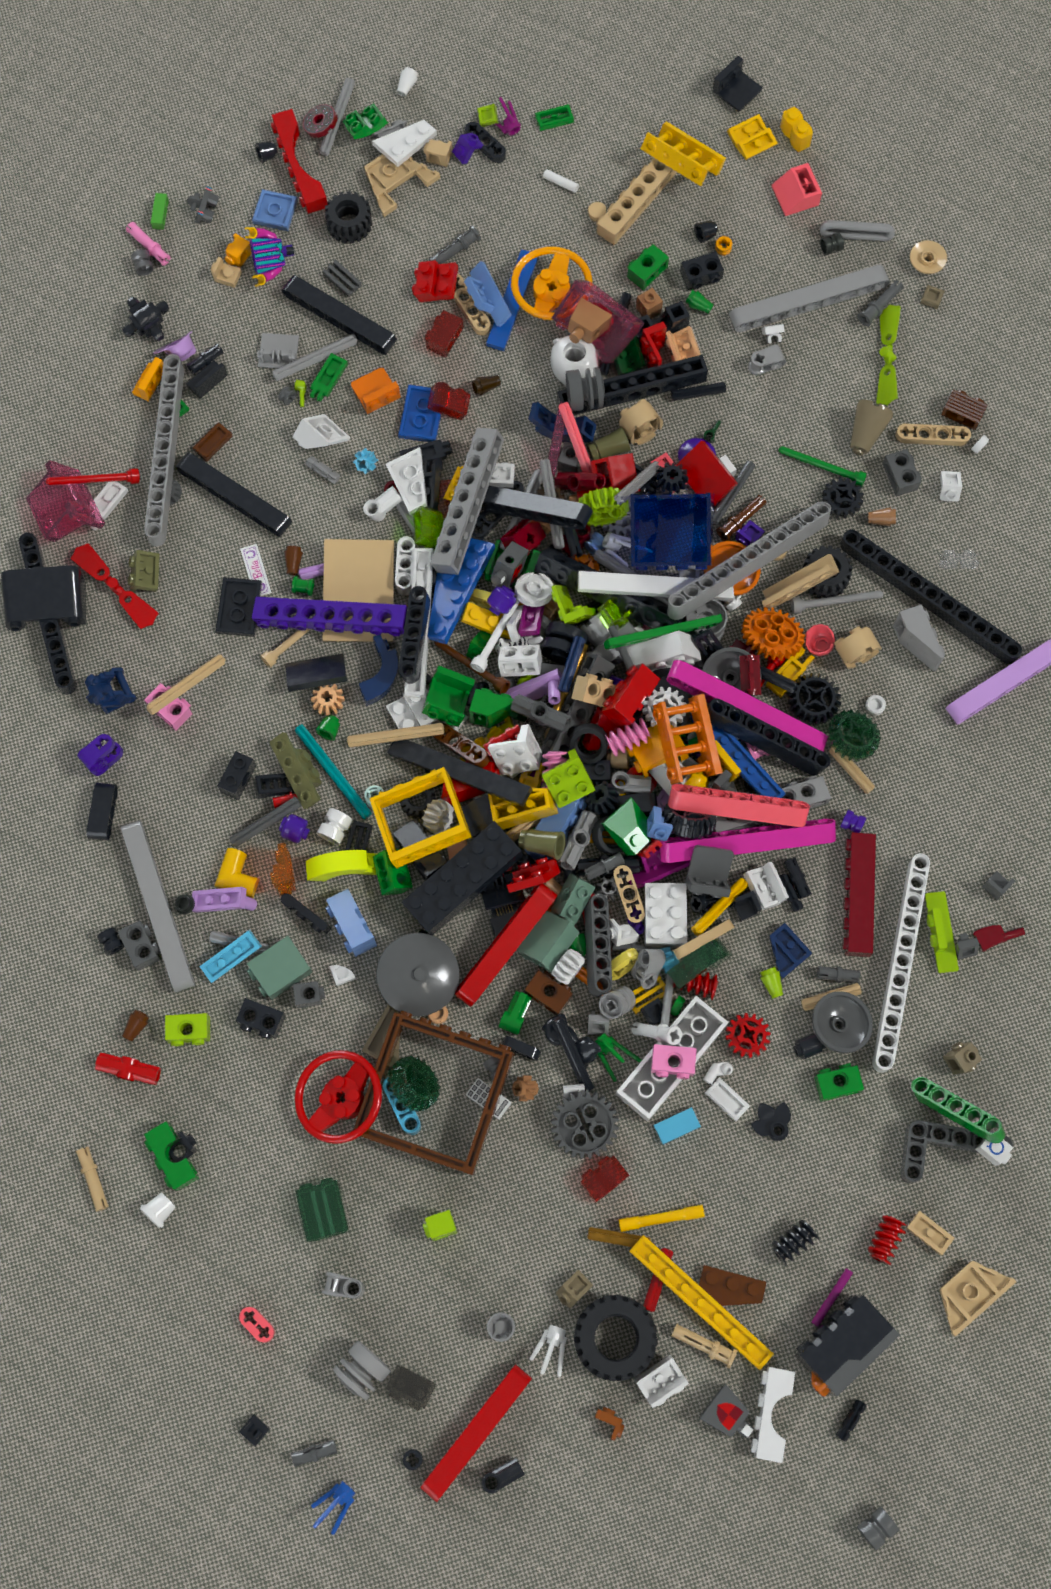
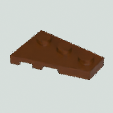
M703 1265L699 1286L721 1306L761 1304L767 1282Z

